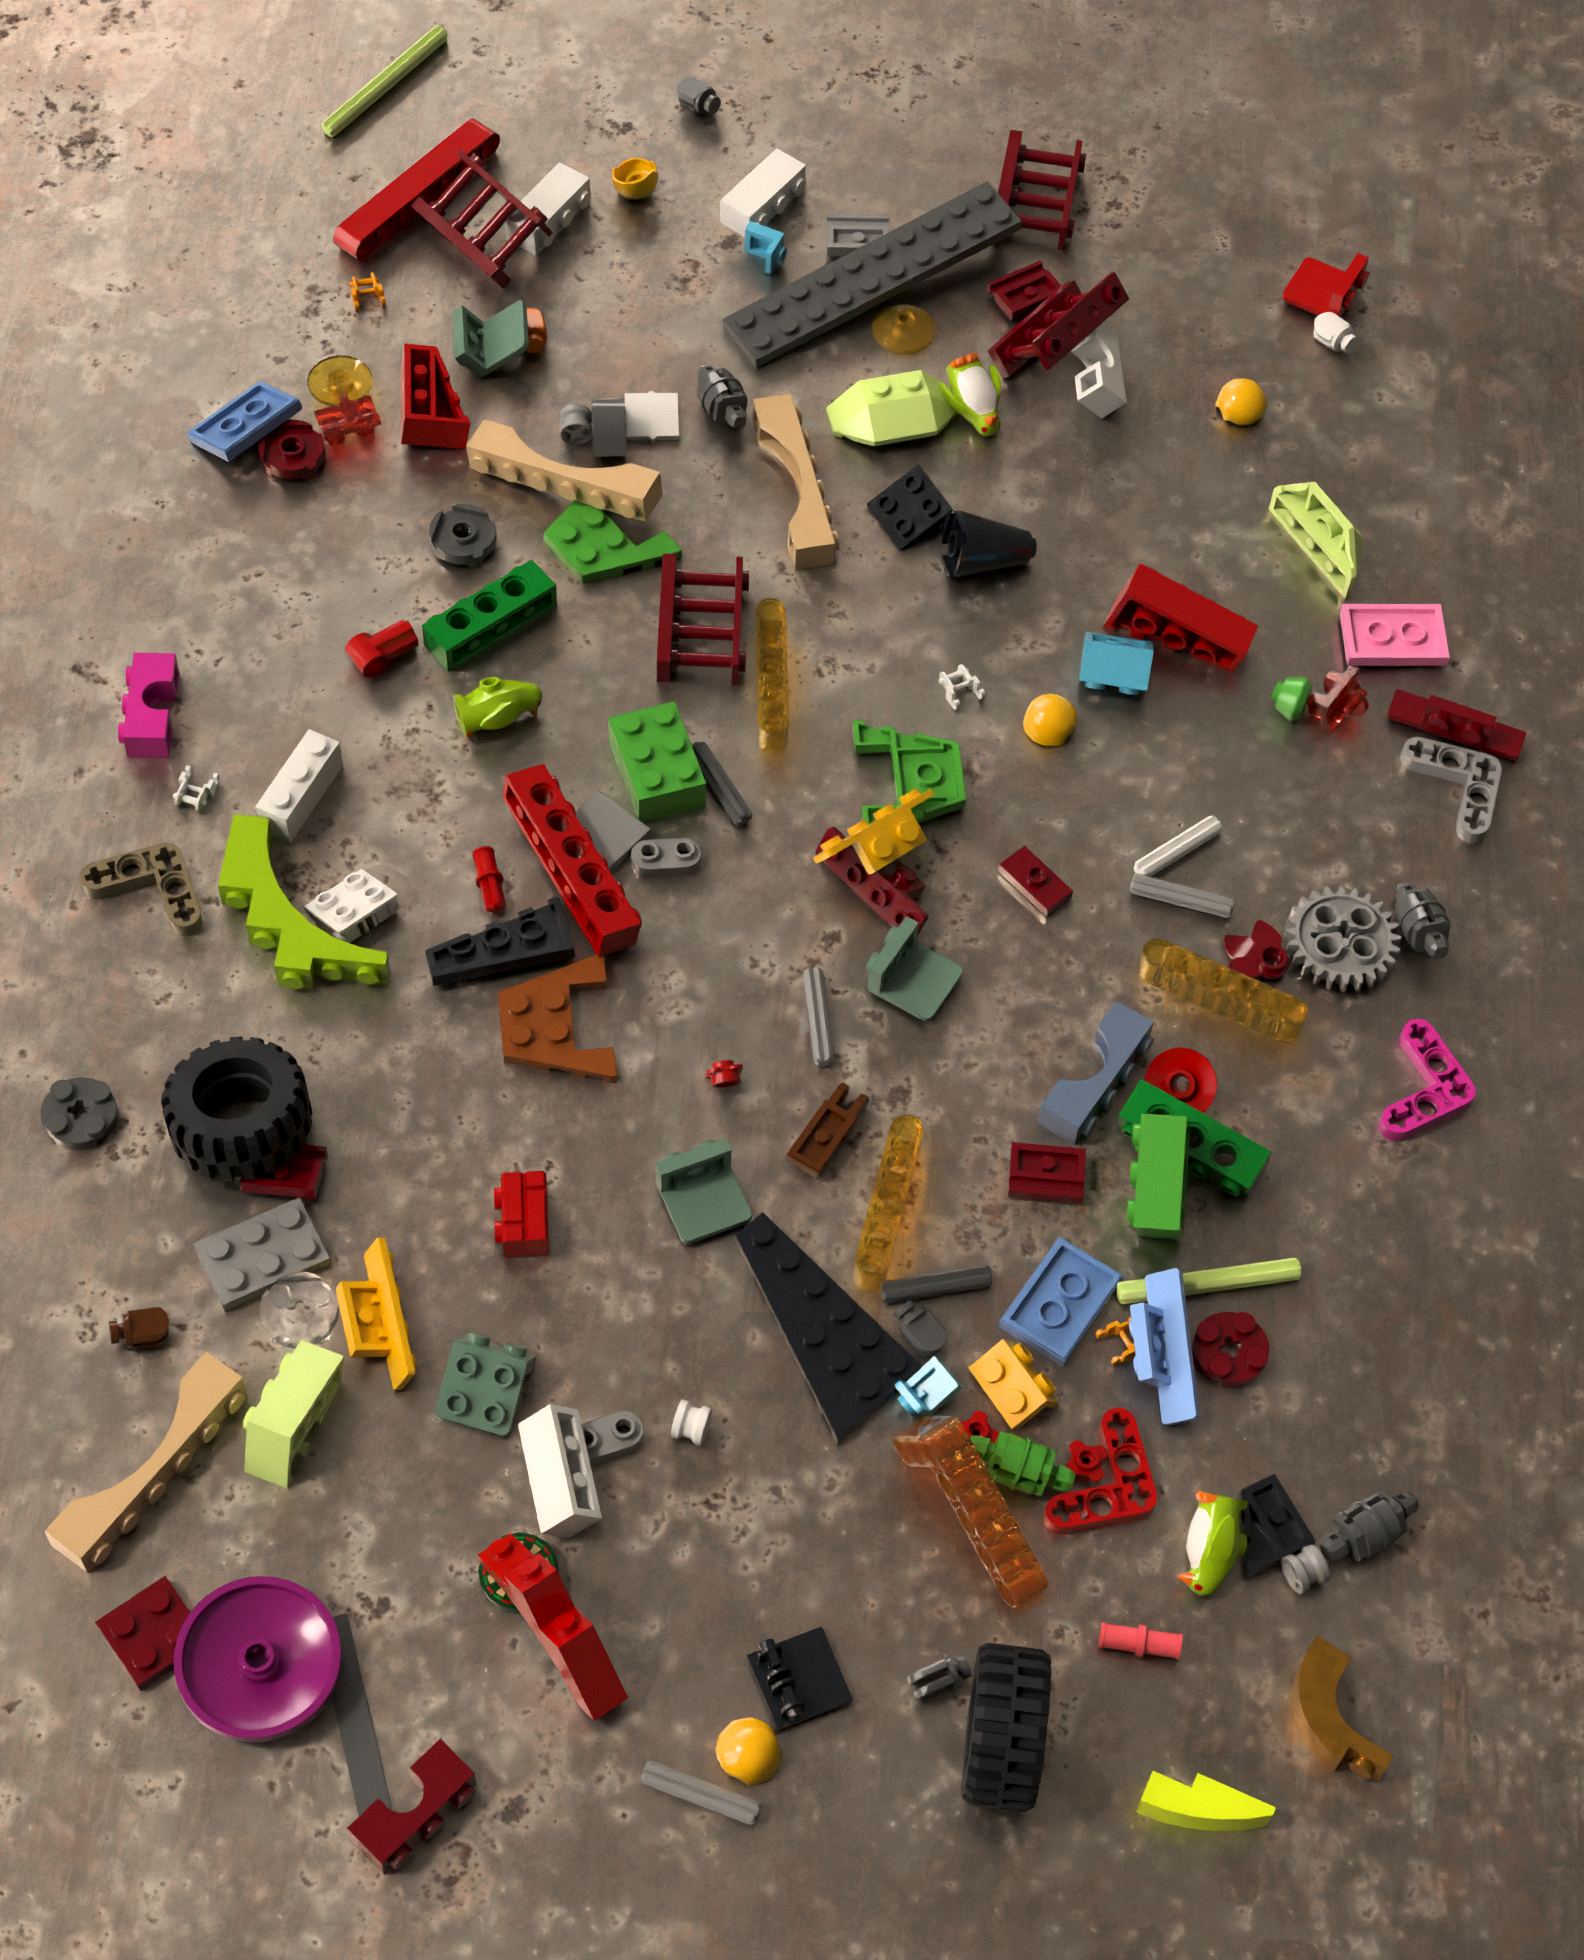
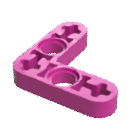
M1412 1019L1405 1024L1400 1035V1045L1429 1087L1384 1109L1379 1121V1130L1385 1138L1391 1141L1405 1140L1466 1111L1476 1095V1088L1434 1027L1423 1019ZM1414 1033L1416 1036L1423 1035V1042L1419 1038L1412 1039L1411 1034ZM1439 1059L1446 1064L1447 1070L1436 1072L1429 1067L1428 1061ZM1452 1089L1456 1093L1463 1092L1465 1094L1463 1099L1459 1095L1452 1096ZM1423 1101L1432 1103L1436 1107L1437 1113L1434 1115L1423 1114L1418 1108V1103ZM1409 1112L1410 1117L1404 1121L1402 1128L1398 1124H1390L1391 1118L1396 1122L1401 1121L1407 1117Z

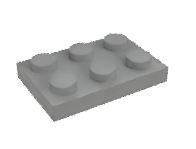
M299 1197L193 1243L224 1312L331 1265L330 1258Z

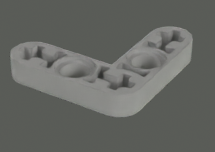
M1422 737L1408 739L1400 755L1402 765L1417 773L1465 784L1456 823V833L1462 841L1475 844L1484 840L1490 827L1502 771V765L1499 760L1489 754ZM1414 751L1420 752V758L1414 756ZM1432 755L1437 756L1435 762H1431ZM1447 757L1453 758L1458 761L1460 766L1449 768L1443 764L1442 759ZM1481 768L1487 769L1488 776L1485 782L1479 781L1482 773ZM1480 793L1486 797L1488 802L1477 804L1471 800L1470 795ZM1472 815L1478 816L1476 830L1470 828L1469 822Z

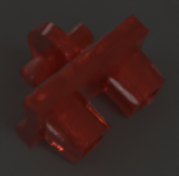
M344 393L339 395L340 404L314 411L315 419L322 435L331 446L343 443L345 435L356 432L357 435L362 437L374 434L375 426L381 425V418L374 407L370 395L349 400L347 394Z
M1350 665L1344 674L1330 671L1323 683L1324 692L1328 694L1323 695L1313 692L1308 698V713L1321 718L1324 730L1332 732L1343 717L1348 718L1351 714L1362 716L1369 709L1368 700L1365 698L1367 691L1357 681V675L1360 673L1359 668Z

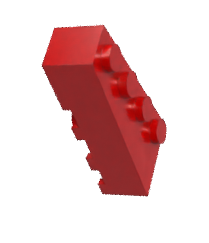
M1141 563L1138 564L1116 597L1103 627L1113 631L1116 626L1131 631L1130 637L1143 640L1144 636L1161 641L1163 642L1162 648L1173 652L1175 650H1187L1191 652L1190 654L1193 659L1234 672L1246 656L1258 628V625L1247 620L1244 616L1222 607L1215 601L1207 599L1190 590L1185 585L1177 583L1158 573L1155 569Z

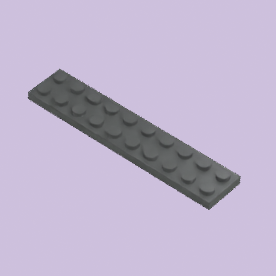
M987 181L723 318L724 328L754 366L758 368L1022 229V220Z

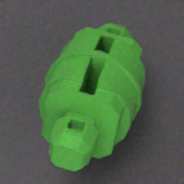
M1000 1431L995 1443H992L989 1438L978 1435L971 1436L965 1454L970 1459L979 1463L987 1462L984 1477L1008 1486L1010 1490L1016 1489L1041 1497L1046 1484L1051 1486L1050 1489L1069 1492L1075 1479V1473L1071 1469L1060 1464L1058 1466L1053 1465L1056 1454L1055 1450L1033 1442L1028 1437L1025 1439Z

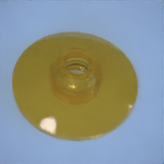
M896 304L882 309L875 316L872 323V334L877 343L886 350L899 354H911L925 349L932 342L935 334V325L930 315L921 308L908 304Z
M337 355L316 363L308 374L307 383L311 395L320 403L332 407H345L363 400L372 388L373 379L369 367L364 362L355 357Z

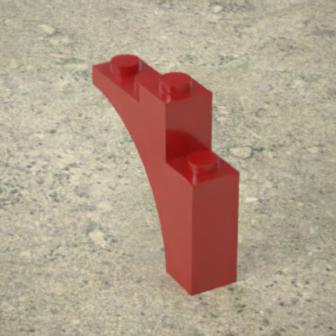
M511 1533L504 1538L495 1540L486 1550L477 1555L482 1567L498 1583L527 1621L564 1679L575 1702L594 1722L628 1699L594 1625L575 1608L558 1571L542 1555L538 1553L534 1556Z

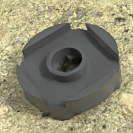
M458 504L452 506V511L443 514L442 510L436 514L429 527L430 543L434 556L458 565L468 564L473 567L481 565L485 557L494 549L497 539L496 526L489 519L488 513L474 505ZM463 531H468V537L459 538L455 535H460Z
M85 1077L58 1080L51 1085L50 1092L43 1100L41 1121L47 1134L59 1146L70 1150H85L98 1145L97 1140L103 1138L106 1134L108 1137L114 1131L118 1121V1107L108 1084ZM80 1107H84L85 1110L89 1111V1114H82L80 1120H75L74 1115L71 1113Z

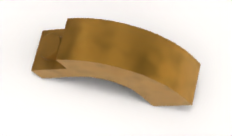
M1316 1635L1297 1669L1293 1682L1292 1711L1297 1729L1313 1755L1331 1771L1334 1772L1343 1759L1349 1763L1350 1769L1357 1775L1379 1781L1391 1762L1393 1755L1351 1729L1341 1717L1336 1703L1338 1681L1352 1657Z

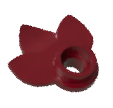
M1257 920L1251 937L1238 935L1224 936L1225 951L1233 959L1229 963L1227 970L1234 976L1247 980L1260 976L1267 979H1278L1286 974L1289 968V958L1281 947L1282 938L1268 923ZM1266 962H1273L1275 966L1269 965Z

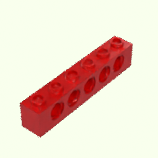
M544 763L507 774L502 798L596 955L600 957L635 945L640 928L642 927L641 916L638 910L632 908L626 899L622 884L619 881H615L609 871L604 855L599 854L596 850L589 830L585 827L583 828L577 819L573 804L570 801H566L560 791L557 778L549 773Z

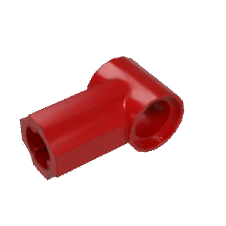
M401 620L372 636L367 632L355 635L345 646V652L364 677L373 678L387 668L389 661L418 647L419 643L411 624L407 620Z

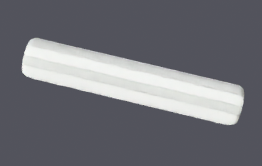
M1214 815L1206 817L1137 860L1133 868L1135 874L1149 877L1155 875L1220 834L1221 822Z

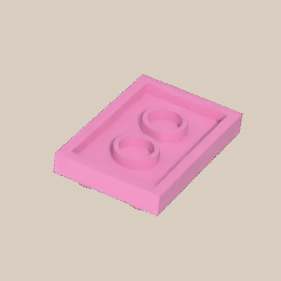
M1441 604L1341 605L1339 613L1347 666H1447L1450 656Z

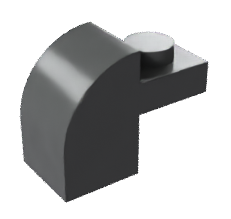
M624 398L591 399L594 457L626 456Z

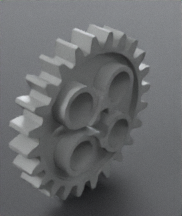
M1340 885L1337 893L1333 894L1331 889L1325 886L1322 896L1317 891L1312 890L1309 899L1302 896L1298 906L1292 907L1290 916L1287 918L1284 927L1286 931L1283 937V941L1288 942L1285 952L1287 954H1294L1291 962L1293 966L1304 965L1301 971L1302 976L1309 973L1314 974L1313 984H1317L1321 979L1326 980L1327 990H1330L1334 983L1339 984L1341 992H1345L1348 984H1352L1356 992L1360 991L1363 982L1371 988L1376 978L1383 981L1387 971H1392L1400 952L1398 946L1401 936L1396 934L1399 924L1389 923L1393 913L1391 911L1381 913L1383 902L1371 904V894L1368 893L1363 898L1358 897L1357 888H1354L1351 894H1345L1343 885Z

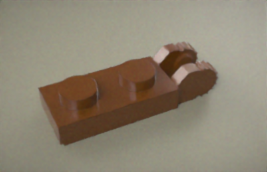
M841 1082L829 1100L825 1099L788 1151L786 1161L818 1179L855 1127L857 1120L866 1109L869 1097L864 1094L859 1095L848 1111L844 1110L840 1106L847 1098L850 1086Z

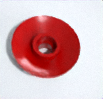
M1172 1048L1160 1053L1149 1064L1144 1077V1081L1202 1113H1205L1212 1105L1218 1088L1216 1072L1210 1061L1198 1051L1189 1048ZM1180 1077H1185L1189 1081V1087L1185 1091L1177 1088L1176 1083Z

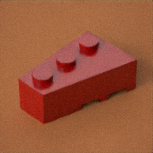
M404 343L400 369L401 444L466 449L471 423L468 416H464L460 406V398L457 392L454 393L450 384V375L437 346Z

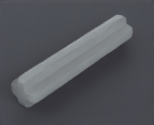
M1134 874L1130 885V892L1132 894L1225 918L1231 916L1234 907V899L1231 897L1141 874Z
M818 967L814 969L808 968L804 971L803 978L814 1064L817 1067L831 1066L834 1054L824 975L822 969Z
M652 1760L646 1763L642 1771L641 1782L644 1785L749 1825H754L758 1818L761 1804L757 1800Z

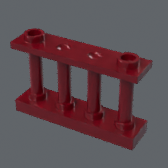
M1010 130L998 194L1011 207H1015L1018 204L1063 211L1062 221L1016 215L1022 220V228L1060 234L1057 250H1064L1065 239H1072L1075 220L1069 219L1077 173H1084L1087 154H1081L1083 141H1076L1073 156L1028 149L1026 145L1021 144L1022 131ZM1030 161L1071 168L1070 177L1027 171L1022 170V166H1017V164ZM1022 182L1066 189L1067 196L1066 199L1018 192V188H1013V184L1019 185Z
M460 149L457 155L467 167L436 202L432 201L428 205L418 197L411 207L496 284L504 289L511 281L503 272L506 267V261L537 227L548 237L553 232L545 224L548 218L537 207L534 206L531 210L485 171L488 166L477 155L473 154L469 157ZM478 175L487 184L455 220L452 218L447 222L443 218L446 215L444 211L471 180ZM496 192L499 193L507 202L476 237L471 236L469 240L463 236L466 232L464 228ZM518 210L527 218L526 221L495 255L492 253L488 258L483 253L486 250L484 246L510 216Z
M1111 272L1087 293H1081L1075 280L1068 281L988 349L987 352L1002 378L1011 376L1030 358L1035 356L1039 357L1045 370H1050L1125 304L1129 297L1115 272Z
M663 553L657 645V682H670L671 669H677L678 666L732 668L731 685H738L739 672H745L746 651H739L742 591H749V571L743 570V557H736V574L682 571V568H676V554ZM682 585L735 587V600L681 598V594H675V588H682ZM680 612L734 614V627L680 625V621H674V615H680ZM679 638L733 641L732 654L678 652V649L672 648V642H679Z

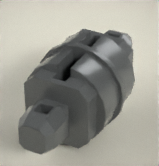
M711 365L701 366L698 371L697 397L705 412L718 425L729 424L733 428H743L746 425L748 398L740 382L726 368L714 369Z
M1410 882L1397 885L1394 919L1399 924L1400 933L1418 953L1427 951L1429 955L1436 959L1445 957L1448 954V937L1451 927L1445 908L1426 887L1417 889Z
M1380 1490L1362 1500L1354 1501L1350 1507L1332 1519L1334 1532L1320 1543L1322 1555L1329 1561H1335L1348 1554L1358 1562L1378 1551L1386 1550L1388 1545L1400 1539L1401 1535L1407 1532L1405 1519L1419 1508L1418 1499L1410 1491H1403L1390 1497Z

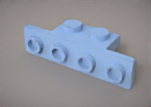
M1173 1268L1149 1274L1145 1277L1148 1304L1142 1302L1130 1305L1131 1319L1129 1322L1130 1333L1134 1338L1136 1356L1133 1361L1135 1372L1140 1382L1158 1387L1162 1423L1167 1426L1197 1420L1200 1417L1183 1274L1180 1269Z

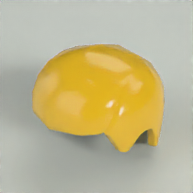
M630 158L623 161L617 168L612 169L611 180L617 193L626 199L639 200L648 197L654 191L658 182V172L654 161H648L644 158Z
M1246 378L1233 379L1223 386L1215 403V407L1220 408L1223 419L1237 425L1253 424L1263 416L1267 406L1266 397L1261 387L1253 380Z
M1042 694L1030 703L1023 720L1024 732L1032 741L1043 746H1060L1075 730L1077 710L1068 699L1058 694Z
M753 1717L731 1721L719 1734L715 1749L720 1766L726 1774L740 1779L749 1786L770 1780L780 1768L783 1753L774 1730L767 1723Z

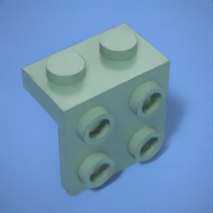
M518 300L484 322L463 305L453 311L454 357L456 361L479 378H482L516 356L524 353L529 346L526 304Z
M906 916L899 927L894 925L885 938V946L880 953L875 951L870 957L866 966V971L869 972L867 991L922 1021L928 1022L934 1018L962 977L963 968L954 961L916 942L919 922Z
M726 1138L718 1141H705L693 1150L681 1154L678 1152L671 1153L663 1157L661 1161L656 1162L657 1188L677 1233L685 1244H691L747 1224L751 1220V1210L731 1169L732 1150Z
M468 1332L467 1336L463 1335L452 1342L435 1413L442 1419L498 1435H506L512 1428L524 1378L533 1371L537 1356L528 1354V1348L523 1345L505 1342L503 1347L490 1343L491 1337L487 1335Z

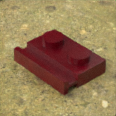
M1041 260L988 282L987 292L993 294L995 297L994 301L1011 321L1031 313L1062 286L1048 269L1045 270L1042 267L1043 263Z
M1012 1142L1010 1148L1008 1197L1082 1204L1084 1199L1086 1149Z
M304 1144L299 1151H293L294 1157L285 1165L282 1163L276 1165L275 1171L267 1175L264 1172L255 1174V1179L244 1180L241 1177L239 1182L241 1191L316 1199L324 1172V1163L328 1158L327 1148L325 1146Z

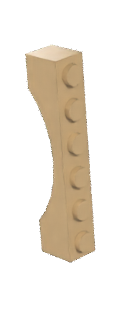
M791 393L753 399L752 422L759 445L771 452L785 465L793 476L799 490L800 502L788 527L787 545L794 569L801 570L833 565L834 551L839 550V538L837 531H831L830 528L832 524L829 505H824L822 501L824 499L823 483L821 480H816L815 474H817L816 460L814 455H809L808 453L810 448L807 430L802 431L800 426L802 425L800 406L794 405Z
M486 419L482 421L466 445L470 468L500 477L509 482L526 485L538 491L562 496L568 500L588 504L597 509L614 512L626 518L646 522L663 496L659 471L632 463L604 468H583L560 464L530 449L519 438L513 427Z
M206 1351L180 1380L179 1401L174 1420L165 1439L151 1458L135 1473L115 1486L91 1496L72 1500L45 1530L51 1546L87 1573L95 1564H101L109 1556L112 1544L122 1533L127 1534L135 1527L142 1510L149 1503H155L163 1495L166 1483L176 1472H183L188 1467L196 1449L202 1443H208L216 1435L219 1423L227 1414H233L241 1407L247 1393L242 1376Z

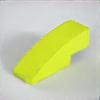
M1152 1771L1136 1813L1163 1823L1188 1829L1243 1831L1266 1827L1276 1807L1197 1773L1191 1787Z

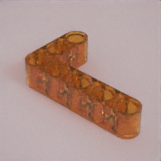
M925 1416L892 1437L896 1451L908 1466L931 1467L998 1592L1010 1607L1016 1608L1048 1587L1047 1578L967 1431L956 1417Z

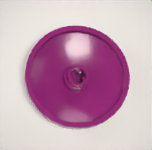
M247 1577L232 1581L215 1589L203 1598L190 1612L176 1640L173 1660L174 1674L180 1695L186 1707L207 1729L236 1741L265 1742L296 1732L311 1722L321 1712L336 1688L340 1676L342 1652L334 1619L325 1605L313 1593L299 1584L277 1577Z

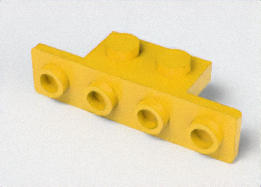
M917 788L899 798L902 803L900 806L894 809L892 804H889L873 813L875 821L868 824L864 819L848 828L849 836L843 840L837 835L821 844L820 847L823 852L813 857L815 863L817 864L852 845L867 873L870 875L927 841V838L910 809L935 795L932 788L922 793Z
M376 1238L364 1254L369 1281H341L336 1287V1293L350 1357H386L393 1390H402L415 1375L416 1358L410 1351L408 1323L403 1319L400 1306L401 1291L395 1283L392 1270L393 1256L388 1251L386 1239Z

